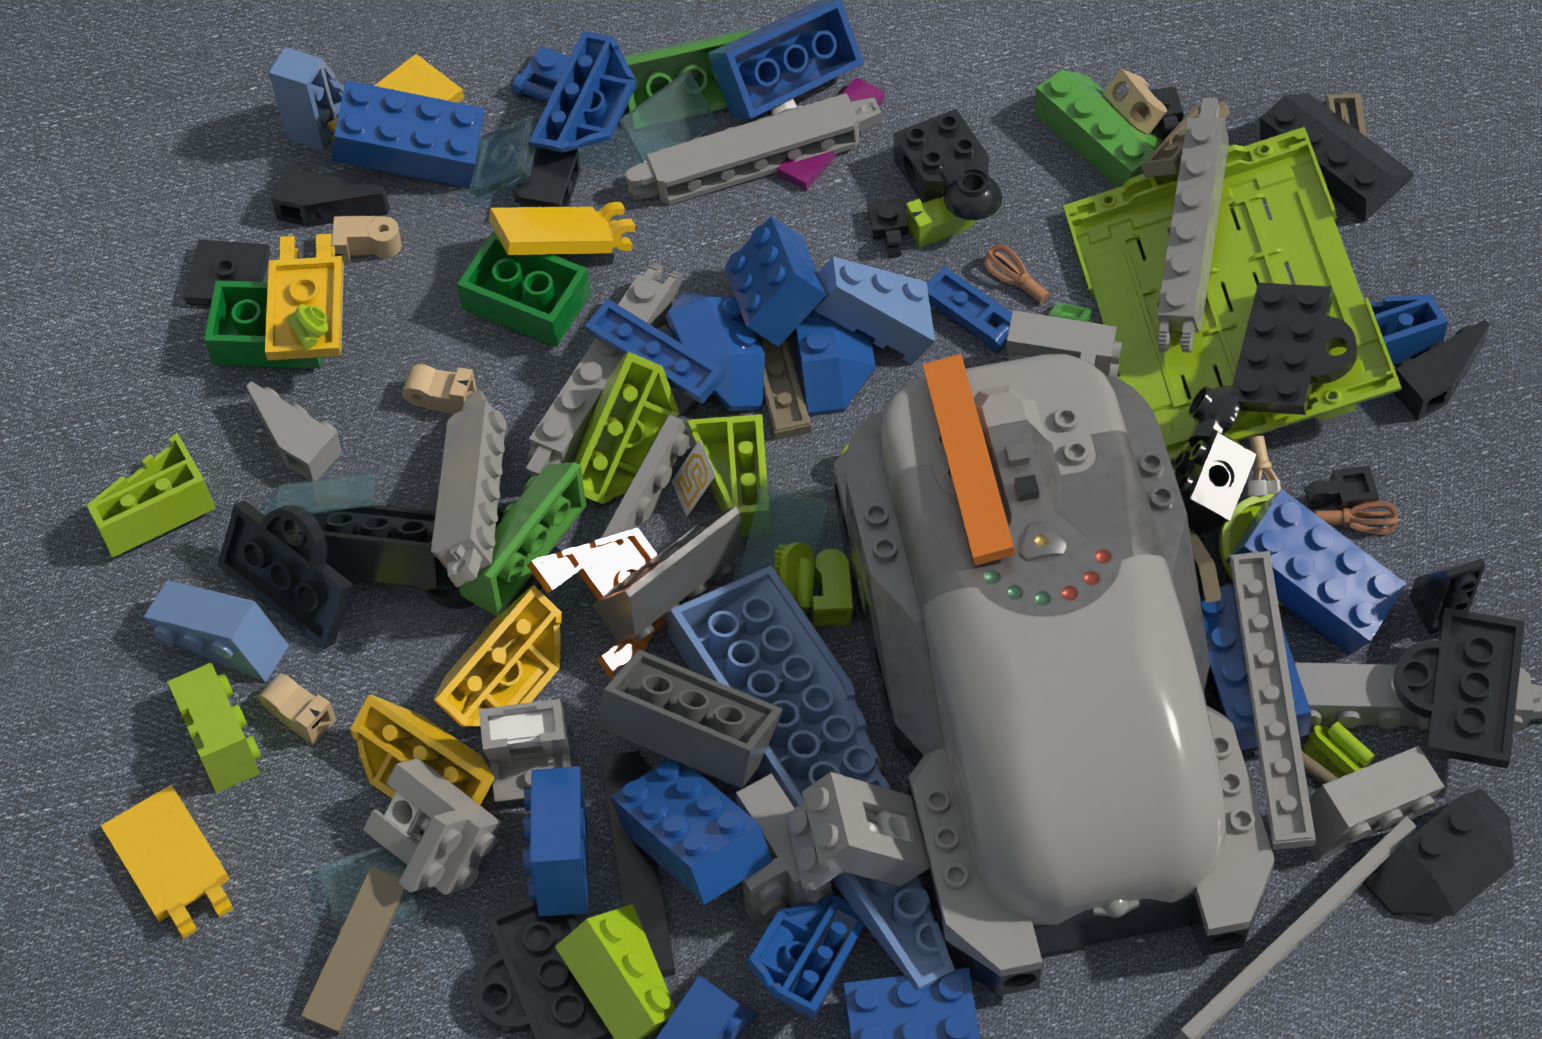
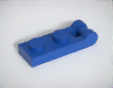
M945 266L927 282L930 304L981 338L990 350L998 352L1006 344L1012 312ZM994 320L999 326L994 328L989 323Z

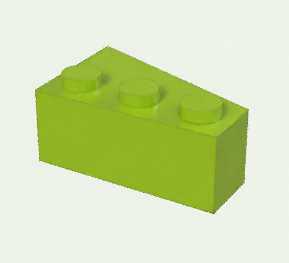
M762 414L687 420L689 443L692 450L700 439L716 474L709 486L721 512L735 506L740 512L742 536L771 534Z
M178 433L168 439L170 445L155 457L149 454L141 461L143 466L129 478L122 476L86 505L112 558L216 509L207 485Z
M209 663L167 681L215 792L218 793L259 775L260 771L255 760L262 756L253 735L247 738L244 736L241 728L248 726L239 704L231 707L227 697L234 695L225 673L217 676L212 663Z
M633 904L586 919L555 946L614 1039H650L665 1026L676 1010Z

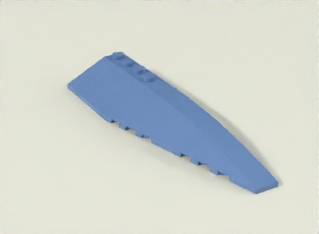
M772 566L670 609L668 637L691 671L783 709L780 720L756 771L761 779L772 774L794 808L804 802L802 791L829 772L890 789L886 777L881 773L875 746L871 745L867 734V724L862 710L859 711L855 700L856 693L852 682ZM844 871L831 879L894 963L906 975L908 980H913L918 989L922 988L923 990L940 981L943 977L954 973L955 969L938 922L934 921L929 907L930 900L926 888L922 887L919 876L901 887Z

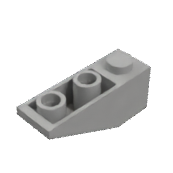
M250 381L246 387L252 405L285 466L315 484L342 454L337 430L326 421L318 422L310 417L307 411L300 405H290L283 401L273 389L269 387L262 388Z

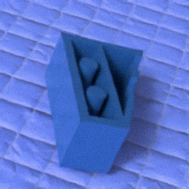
M1431 294L1384 297L1383 301L1370 302L1393 365L1407 358L1420 356L1432 344L1438 341L1443 343L1448 320Z

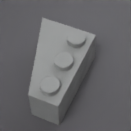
M1414 747L1320 787L1309 800L1316 842L1315 846L1308 848L1317 862L1381 828L1386 829L1395 825L1411 813L1414 816L1420 815L1436 804L1433 799L1445 786L1420 747Z

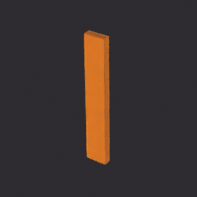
M962 354L922 364L975 566L1016 555Z

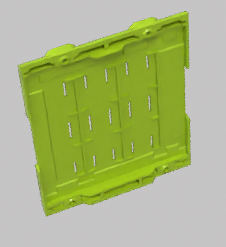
M1305 127L1247 146L1233 144L1228 147L1202 329L1199 333L1195 332L1191 353L1182 352L1180 346L1182 332L1172 331L1169 351H1159L1158 348L1160 322L1157 312L1169 240L1168 231H1170L1179 172L1177 174L1145 177L1144 174L1130 178L1121 187L1063 205L1091 297L1096 298L1103 324L1116 326L1115 341L1122 342L1118 371L1120 376L1117 379L1133 387L1150 405L1158 421L1170 462L1175 461L1182 450H1186L1189 446L1188 440L1195 425V419L1188 415V411L1194 397L1204 386L1210 389L1219 387L1213 367H1217L1223 386H1232L1257 289L1253 275H1257L1259 283L1292 284L1285 264L1289 265L1295 285L1332 287L1333 300L1329 316L1344 321L1353 330L1358 348L1357 360L1352 369L1342 378L1327 384L1312 385L1306 415L1239 410L1233 425L1225 435L1235 441H1240L1313 417L1319 420L1331 419L1352 412L1361 402L1402 390L1368 298L1365 301L1363 299L1335 223V219H1337L1336 210ZM1263 200H1266L1272 220L1268 219ZM1232 210H1234L1241 230L1237 231L1231 213ZM1139 240L1141 241L1146 256L1145 261H1143L1139 250V246L1137 243V241ZM1222 284H1225L1233 308L1231 312L1221 287ZM1336 347L1331 349L1328 354L1334 356L1341 355L1347 349ZM1182 377H1185L1192 399L1187 398Z

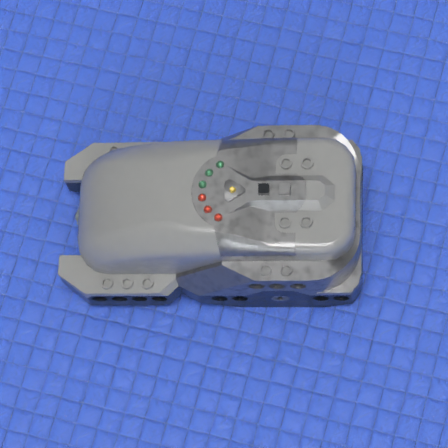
M1044 354L966 368L1016 555L975 566L926 376L906 383L890 397L884 410L879 411L861 423L853 434L848 449L833 463L834 498L845 555L849 562V572L880 699L895 746L915 768L908 777V795H911L930 866L929 869L924 871L935 921L938 922L952 964L958 969L969 968L971 978L996 995L1001 996L1040 987L1042 971L1041 954L1190 925L1202 956L1243 948L1266 894L1275 859L1233 724L1226 716L1206 705L1204 691L1210 661L1187 512L1153 410L1147 401L1126 382L1115 377L1106 376L1090 362L1067 354Z

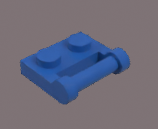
M541 46L523 73L515 77L511 87L512 93L521 97L528 95L548 103L553 91L534 83L537 82L554 89L570 56Z

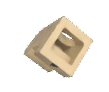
M1120 69L1102 94L1133 126L1146 134H1150L1166 114L1167 109L1148 89L1150 85L1143 77ZM1127 83L1129 89L1123 97L1117 95L1118 88L1122 84Z
M385 216L334 217L332 246L335 247V256H342L344 264H350L351 256L375 255L379 258L387 259L394 257L400 252L402 247L398 223L394 219Z
M424 364L413 365L403 387L402 397L408 403L418 407L455 414L462 411L466 396L477 390L473 369L458 367L456 373L437 370Z
M278 674L258 695L260 703L271 714L312 745L336 721L333 708L328 700L319 694L314 696L285 674ZM320 719L319 724L312 729V726Z

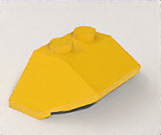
M534 585L531 586L489 624L450 669L433 700L461 727H480L478 709L531 703L560 669V624L562 612Z
M374 695L367 696L350 728L353 739L357 741L360 758L369 783L392 799L396 791L386 783L397 763L418 758L479 805H481L495 779L479 753L421 714Z

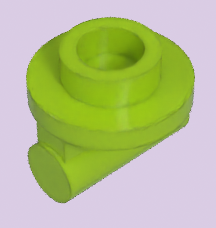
M301 304L287 318L288 323L305 349L314 347L317 344V339L328 331L327 316L315 305Z

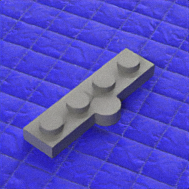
M672 415L668 416L601 539L632 529H639L642 521H646L651 516L661 499L662 489L670 481L672 466L677 457H681L688 448L689 433L683 420Z

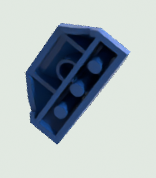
M582 31L529 140L530 145L558 152H566L611 140L637 85L636 79L615 37Z
M682 293L665 316L675 340L723 369L725 377L711 394L721 399V404L728 411L760 410L763 406L765 353L755 331L745 325L736 298L719 294Z
M813 309L794 330L806 409L809 417L845 412L851 404V400L861 390L875 370L870 335L859 329H856L853 333Z
M836 895L825 897L819 902H807L781 909L777 912L751 954L747 965L777 1002L814 1021L842 972L865 924L851 905Z

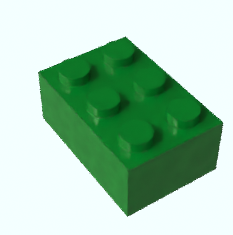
M492 231L457 284L462 310L554 347H558L591 295L588 268L552 254L507 255L494 231Z
M215 282L204 338L213 365L321 368L322 357L267 360L265 338L268 282Z

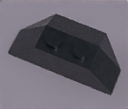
M1482 788L1461 795L1406 839L1363 885L1391 915L1454 916L1513 868L1514 858L1510 817Z

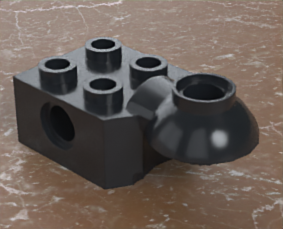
M957 109L893 133L894 162L922 203L937 198L940 199L944 196L943 200L946 209L954 216L964 220L975 221L988 218L996 213L1002 205L1003 194L998 183L989 176V155Z
M1204 386L1199 390L1188 411V415L1195 419V425L1188 440L1189 446L1186 450H1182L1173 464V470L1176 471V481L1187 512L1189 528L1192 527L1198 536L1231 520L1256 457L1252 450L1225 435L1239 413L1240 404L1237 403L1239 389L1236 386H1220L1214 389Z

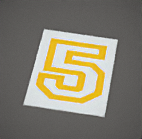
M700 439L671 481L687 517L716 476Z

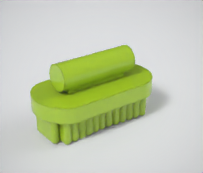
M804 543L780 544L778 546L779 549L774 551V568H776L774 570L804 614H806L809 608L812 607L815 568L814 552L809 545Z
M1336 722L1330 728L1322 725L1315 726L1309 735V740L1303 746L1305 754H1308V756L1339 778L1370 766V763L1375 758V755L1339 722Z

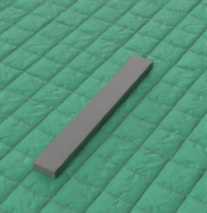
M1270 551L1230 555V568L1273 850L1315 846V832Z
M1406 816L1178 1032L1174 1039H1200L1352 895L1406 839L1415 833L1417 826Z

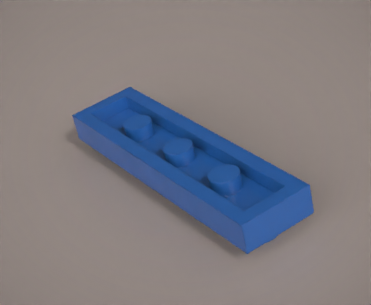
M609 299L603 303L585 325L590 335L622 355L629 351L662 365L668 383L701 404L705 402L725 377L722 368Z

